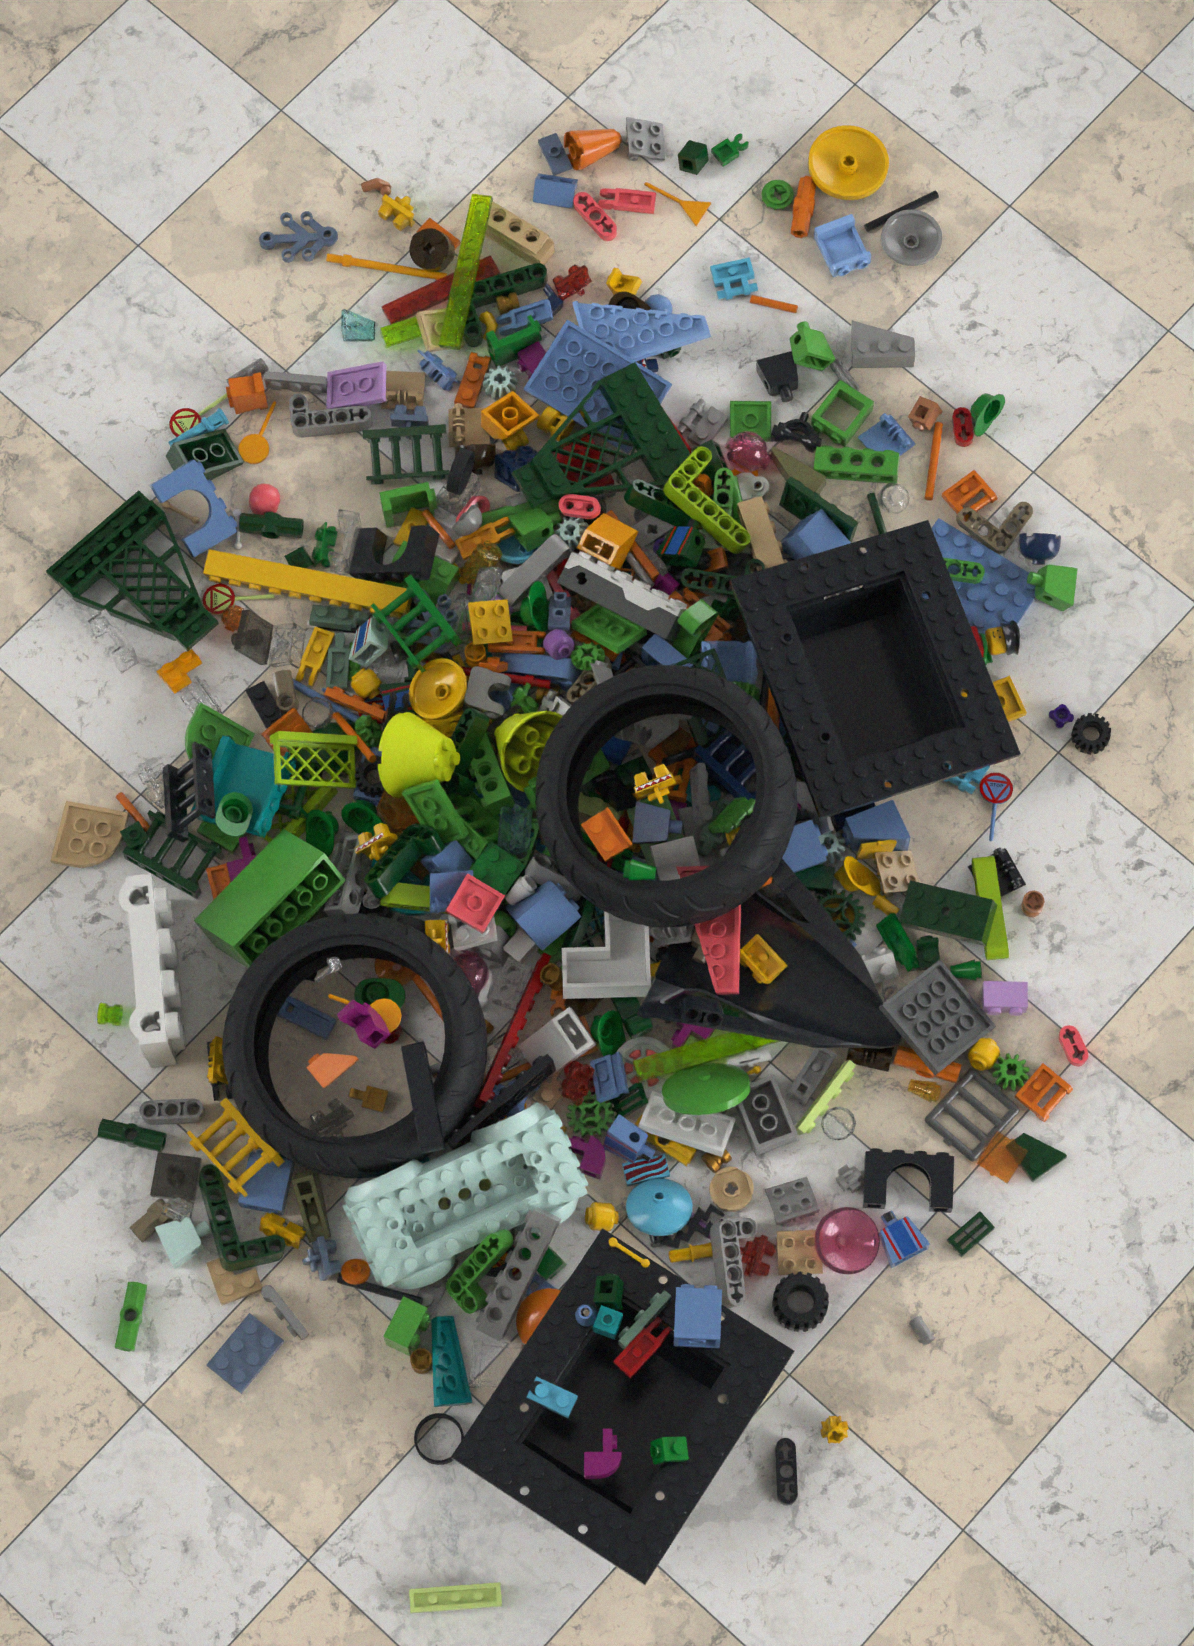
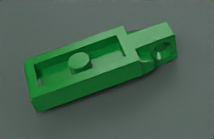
M890 913L877 923L876 927L888 949L893 952L895 961L904 965L907 972L916 971L920 966L915 948L896 914Z

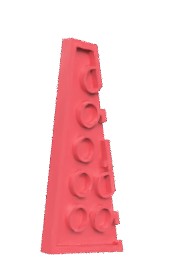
M683 866L676 868L680 878L700 872L709 866ZM741 904L715 919L694 924L717 995L739 994Z

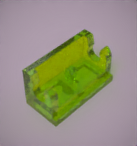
M416 316L380 328V335L384 340L386 349L422 337Z

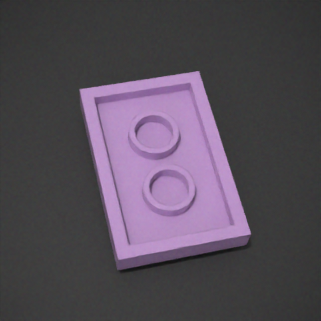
M382 361L327 372L326 409L367 406L386 402L387 365Z

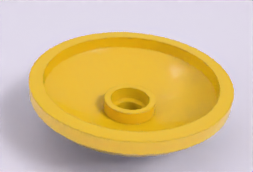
M440 658L423 665L426 671L423 673L420 670L417 671L409 689V699L413 710L421 717L429 720L442 719L453 713L463 701L467 689V680L463 669L450 659Z

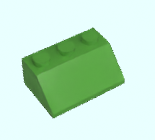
M403 541L392 563L402 556L408 542ZM435 556L430 579L418 582L421 588L428 593L437 609L439 607L438 597L443 594L449 596L460 577L459 567ZM393 581L385 582V584L402 588H407L409 586L406 583V581H403L402 583H396Z

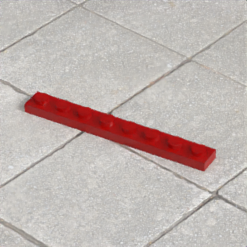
M544 952L535 964L473 1105L479 1109H482V1106L488 1100H493L495 1092L492 1090L495 1085H499L503 1074L500 1073L502 1067L506 1068L511 1059V1055H509L510 1049H514L519 1041L517 1033L519 1030H523L527 1019L524 1017L527 1012H531L535 1001L532 999L535 994L538 995L543 986V983L540 982V973L551 958L550 955Z

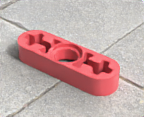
M577 193L573 199L575 210L602 240H613L617 235V226L588 193ZM579 200L586 201V206L583 203L579 204ZM592 213H599L601 215L598 220H592L589 216ZM604 226H605L606 229H608V230L611 229V233H609V232H605V233H604Z

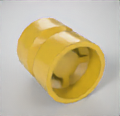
M549 405L540 415L536 426L545 433L550 432L552 437L568 416L561 415L558 410ZM574 420L556 438L557 441L570 435L575 426Z

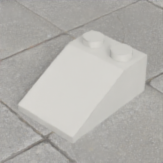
M693 835L649 846L654 866L656 867L658 881L680 879L676 867L700 866Z

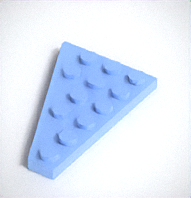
M572 302L580 328L634 361L711 337L706 318L703 315L691 316L686 313L672 314L667 313V311L651 309H628L616 305Z

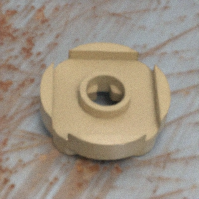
M725 1167L717 1171L709 1186L712 1202L721 1211L736 1212L745 1208L751 1202L754 1191L751 1177L736 1167ZM729 1184L738 1188L734 1195L725 1191L728 1189Z

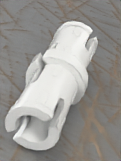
M769 1047L750 1052L745 1050V1053L726 1056L727 1064L737 1067H753L752 1064L772 1060Z

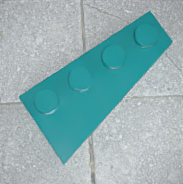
M437 1316L431 1319L434 1407L471 1404L473 1401L454 1316Z

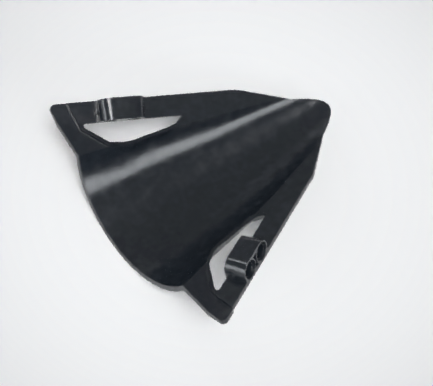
M746 818L742 823L740 829L738 830L736 836L734 837L726 853L736 844V842L743 834L750 820L749 818ZM783 858L771 877L809 923L794 919L757 891L741 904L740 949L756 934H759L788 966L770 984L756 981L752 976L753 971L749 967L745 968L741 965L739 969V994L717 995L707 962L705 961L704 964H700L693 959L697 949L691 945V941L670 944L655 972L653 984L637 1013L642 1018L663 1019L806 1045L813 1048L884 1049L898 1045L902 1037L879 1009L883 1001L861 955ZM683 993L689 995L681 1000L679 1006L666 1004ZM722 1007L742 1013L749 1019L724 1015Z

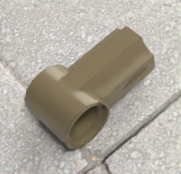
M291 670L276 671L273 673V679L277 695V706L284 713H287L292 708L298 710L299 701L296 698ZM292 698V704L289 707H284V701Z
M158 1199L147 1209V1213L129 1228L143 1243L156 1232V1226L172 1222L176 1214L163 1199Z

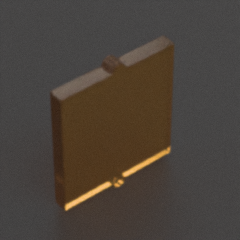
M997 1131L977 1164L989 1171L991 1176L995 1175L1008 1184L1028 1153V1150L1015 1143V1139H1009Z

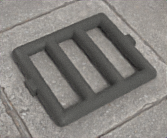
M970 1068L925 1117V1122L944 1138V1143L949 1147L952 1145L968 1160L974 1162L1019 1113L1020 1108L1001 1092V1087L996 1085V1083H990L974 1068ZM972 1079L1009 1109L1002 1119L964 1088ZM957 1095L961 1096L995 1125L987 1135L950 1104ZM943 1111L948 1113L980 1141L973 1151L935 1120Z

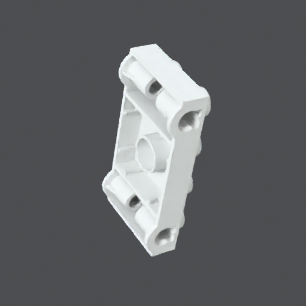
M151 873L125 876V883L119 890L118 900L121 908L128 913L136 998V1009L132 1012L129 1020L130 1030L139 1039L142 1055L146 1058L151 1068L177 1065L176 1051L186 1050V1036L183 1023L180 1024L178 1012H172V1009L182 1008L180 983L176 982L174 969L168 970V967L179 966L176 941L172 940L171 929L164 928V926L175 925L172 900H169L167 887H156Z

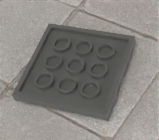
M938 960L879 1007L934 1075H937L972 1047L980 1038H983L996 1027L941 960Z

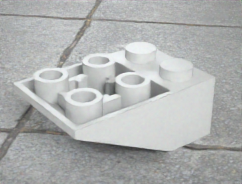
M569 1007L551 1019L518 1047L531 1066H533L532 1063L537 1057H543L548 1054L554 1061L555 1073H557L597 1044L573 1009Z

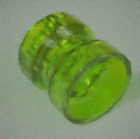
M100 1003L97 1012V1023L105 1025L108 1022L113 1026H120L123 1006L121 1004L109 1006L107 1003Z

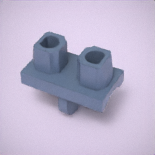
M396 405L394 413L390 415L392 427L429 425L425 406H415L414 415L407 414V406Z
M555 592L554 596H550L548 630L563 629L569 631L571 597H567L565 592Z
M321 1236L312 1242L313 1249L307 1250L308 1257L302 1261L303 1265H310L311 1272L318 1271L320 1281H326L330 1276L341 1271V1265L339 1260L329 1261L328 1254H334L337 1251L335 1240H324V1236Z

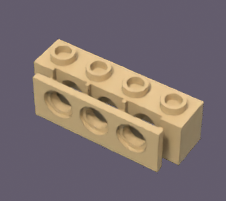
M493 201L491 203L487 202L474 219V229L530 264L541 263L545 265L555 252L554 242L548 234Z

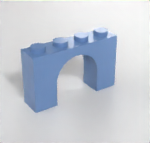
M195 459L190 460L149 485L159 503H163L185 490L197 491L206 499L209 507V515L202 527L181 539L191 557L198 556L237 532L235 529L237 523L231 515L228 517L224 510L227 508L221 497L217 498L214 493L216 488L213 482L205 478L203 473L206 471L200 461L196 462Z

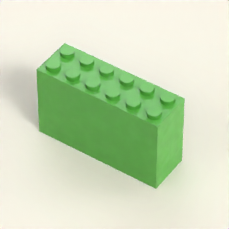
M282 829L198 915L194 922L216 948L249 968L254 960L274 941L294 928L304 925L346 880L325 853L287 830Z

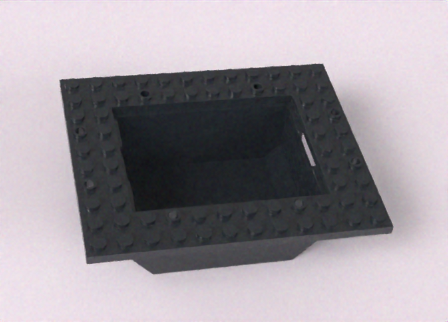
M928 520L730 579L729 584L820 820L1020 756L1021 753ZM860 548H865L867 552H861ZM801 566H806L807 570H802ZM862 586L860 589L824 599L826 596ZM922 594H927L929 599L923 598ZM961 692H966L967 697H963L961 695ZM944 764H950L951 769H947ZM889 782L891 788H887L884 783Z
M602 1228L451 1458L629 1576L646 1585L795 1351L722 1305L721 1314H724L725 1319L721 1321L720 1348L674 1346V1331L672 1330L653 1355L629 1378L613 1363L624 1350L619 1346V1334L625 1327L631 1328L636 1322L634 1320L635 1316L642 1309L646 1311L651 1306L649 1301L656 1293L661 1294L664 1290L672 1296L671 1302L657 1317L674 1329L676 1287L689 1283ZM616 1238L619 1244L642 1259H648L650 1265L647 1268L642 1267L639 1261L617 1247H611L609 1239ZM607 1273L618 1275L624 1282L621 1302L623 1307L622 1310H615L623 1313V1319L615 1340L593 1332V1325H580L575 1317L577 1308L582 1304H591L599 1312V1308L593 1302L597 1276H605ZM666 1277L667 1282L665 1284H661L659 1282V1278ZM660 1323L651 1334L657 1338L667 1326ZM536 1376L578 1396L569 1418L527 1398L529 1391L536 1395V1386L542 1384L539 1381L534 1382ZM719 1396H725L727 1401L720 1403L718 1398ZM526 1404L529 1406V1409L523 1412L520 1410L521 1405ZM603 1429H612V1435H617V1449H612V1452H622V1459L618 1469L606 1478L585 1479L584 1452H603ZM661 1437H686L689 1460L684 1462H663L654 1465L650 1454L651 1441ZM522 1488L529 1489L527 1495H522L520 1491ZM661 1492L665 1497L663 1500H657L656 1494ZM580 1526H586L588 1530L586 1533L581 1534L578 1529Z

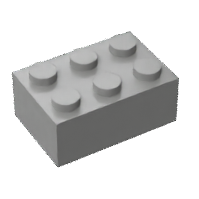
M774 1075L750 1083L749 1095L736 1105V1109L755 1156L797 1141L798 1134Z

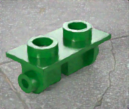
M327 522L320 528H317L315 533L317 544L312 552V559H314L313 567L322 563L323 567L329 568L333 564L335 549L327 547H335L338 532L334 526H328L327 528Z

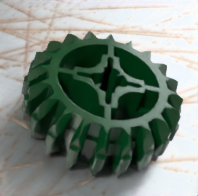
M833 889V895H829V892L825 891V898L818 895L817 900L832 920L833 916L837 917L840 914V920L837 919L834 923L838 928L846 930L842 932L846 938L856 941L855 934L861 935L862 930L860 928L865 927V922L861 920L866 919V914L861 913L864 911V906H858L860 900L857 898L852 901V893L845 897V890H842L840 895H837L836 889ZM833 903H840V905L837 908H830L827 906ZM848 907L855 917L853 924L845 917Z

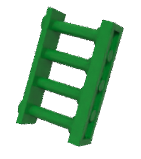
M410 574L404 579L409 585L406 588L407 590L382 610L373 603L371 607L375 613L372 615L379 624L383 622L408 654L409 658L406 660L412 668L418 667L423 673L426 670L420 663L445 642L449 643L451 641L457 647L463 641ZM417 596L420 600L417 603L418 606L391 625L386 617L411 597L415 598ZM428 611L432 615L429 617V621L403 640L397 632L422 612L426 613ZM440 626L443 630L440 633L441 635L414 655L409 646L434 627Z

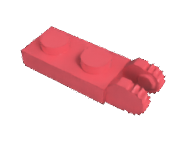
M622 188L600 189L601 197L611 199L615 197V200L602 199L598 201V205L602 209L611 210L614 208V210L654 214L655 192Z

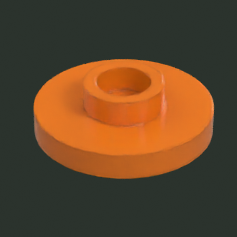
M362 1259L348 1260L341 1267L342 1279L353 1285L364 1283L371 1274L368 1263Z

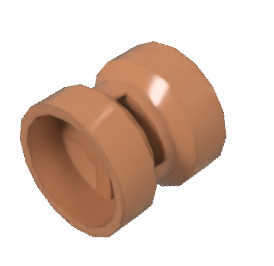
M1035 890L1027 892L1021 904L1023 914L1028 917L1038 916L1042 912L1045 902L1043 895Z

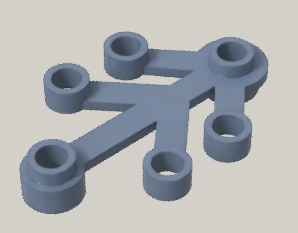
M305 211L300 216L302 224L309 225L317 232L308 233L293 220L290 213L285 212L280 217L281 224L286 227L288 226L296 234L273 235L271 232H264L260 235L259 242L260 246L265 250L273 249L276 243L296 242L290 249L282 251L283 261L286 263L292 262L294 256L303 249V260L310 262L314 259V255L324 246L329 247L337 242L338 233L333 227L321 226L313 219L311 212ZM304 217H310L309 220H304ZM284 218H290V220L284 221ZM331 234L330 237H325L324 235ZM270 237V240H264V238ZM316 241L311 248H304L309 242ZM311 253V256L307 257L305 256V254ZM286 254H291L289 258L284 257Z
M443 594L437 599L439 604L438 610L450 626L453 627L458 621V615L454 610L446 611L451 606L452 601L448 595ZM417 596L415 598L412 597L415 606H418L419 598ZM428 611L426 613L422 612L425 621L413 619L404 628L419 629L429 621V617L432 615ZM434 627L429 631L432 637L422 636L413 644L429 645L441 635L438 627ZM410 630L407 633V637L414 633L416 630ZM451 641L449 643L445 642L434 652L438 654L448 652Z

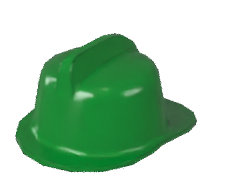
M984 393L972 404L970 411L971 416L976 420L974 427L976 436L980 437L1001 413L1005 404L1003 394L994 396Z
M535 581L531 585L528 597L524 598L521 602L520 615L525 626L535 627L540 632L548 629L549 620L547 594L543 583Z
M232 792L226 794L220 801L215 815V822L219 830L233 837L244 834L248 829L253 813L251 801L242 793Z
M357 799L355 802L346 804L341 810L343 821L358 834L369 832L374 837V826L379 823L384 824L377 815L375 805L367 800Z
M312 810L308 813L309 817L306 819V842L329 857L333 852L334 837L339 831L338 821L333 816L332 811Z
M367 978L359 982L355 988L354 999L361 1005L365 1002L371 1005L376 1000L383 998L392 1000L400 1009L405 1003V990L394 979Z
M610 1010L603 1015L594 1016L590 1030L594 1041L599 1043L603 1056L616 1054L618 1049L626 1042L621 1016L617 1011Z

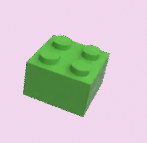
M403 1296L383 1336L386 1345L411 1356L412 1352L418 1349L421 1344L420 1336L422 1331L426 1332L431 1324L428 1308Z

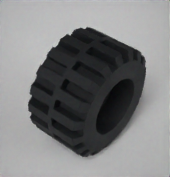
M798 1272L796 1275L790 1273L787 1278L783 1277L775 1287L773 1294V1313L777 1316L778 1322L780 1324L783 1323L788 1330L793 1328L795 1332H799V1330L806 1332L809 1328H816L818 1323L821 1324L828 1310L829 1294L826 1292V1286L824 1283H820V1279L817 1276L814 1278L808 1272L807 1275L802 1274L803 1272ZM795 1291H805L814 1300L813 1308L806 1313L794 1312L787 1304L788 1296Z

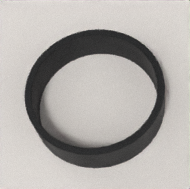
M465 448L459 449L449 472L446 487L448 492L457 495L463 493L473 469L475 452Z
M435 1413L425 1417L418 1424L414 1433V1443L417 1452L425 1461L435 1465H444L452 1462L453 1459L449 1457L444 1460H433L426 1457L420 1451L417 1437L421 1427L431 1419L445 1418L457 1425L461 1432V1441L464 1438V1433L461 1425L455 1418L444 1413Z

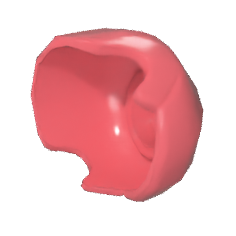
M264 483L255 486L249 495V507L252 512L257 515L277 512L280 504V494L277 488Z

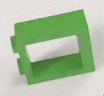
M840 380L813 414L811 426L816 432L827 435L833 443L841 444L845 447L873 411L874 401ZM836 397H839L860 411L845 432L822 418Z

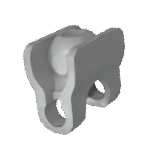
M473 667L467 682L463 711L467 708H473L486 714L489 719H502L504 707L492 701L488 694L493 691L508 690L511 678L505 674L493 672L483 667Z

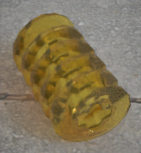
M491 541L478 544L472 555L468 557V561L460 568V575L473 585L483 583L489 572L493 570V567L502 558V551Z

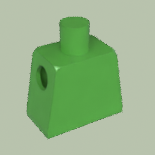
M806 321L797 324L798 331L789 339L794 363L823 371L835 361V357L824 334L821 331L810 329Z
M540 507L508 516L510 529L514 528L515 530L513 536L527 552L542 545L550 536L555 534L553 526L557 525V523H562L557 511L547 515Z
M1046 565L1039 569L1037 573L1031 571L1028 574L1027 583L1036 586V599L1060 611H1065L1074 605L1078 569Z

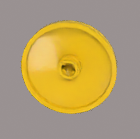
M851 125L837 126L824 131L813 142L808 156V170L816 186L824 193L842 200H859L875 193L884 183L889 168L888 153L881 140L870 131Z

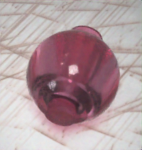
M743 431L737 433L733 438L730 437L725 445L729 463L740 472H754L758 468L765 470L772 458V455L767 453L766 442L755 432Z
M466 951L453 959L460 966L477 995L488 983L489 969L485 961L476 952Z

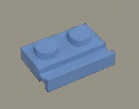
M619 1051L614 1055L609 1054L590 1061L596 1099L600 1103L619 1097L622 1093H629L623 1057Z

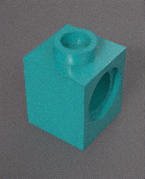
M601 1305L593 1325V1332L615 1340L623 1319V1313Z

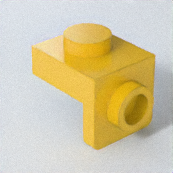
M614 267L608 276L606 285L614 295L619 292H630L636 295L642 281L639 277L624 275L618 268Z

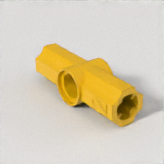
M642 1114L634 1123L637 1127H639ZM645 1132L648 1135L647 1142L655 1146L659 1152L666 1153L686 1167L697 1152L693 1147L672 1140L668 1144L662 1145L658 1142L660 1136Z

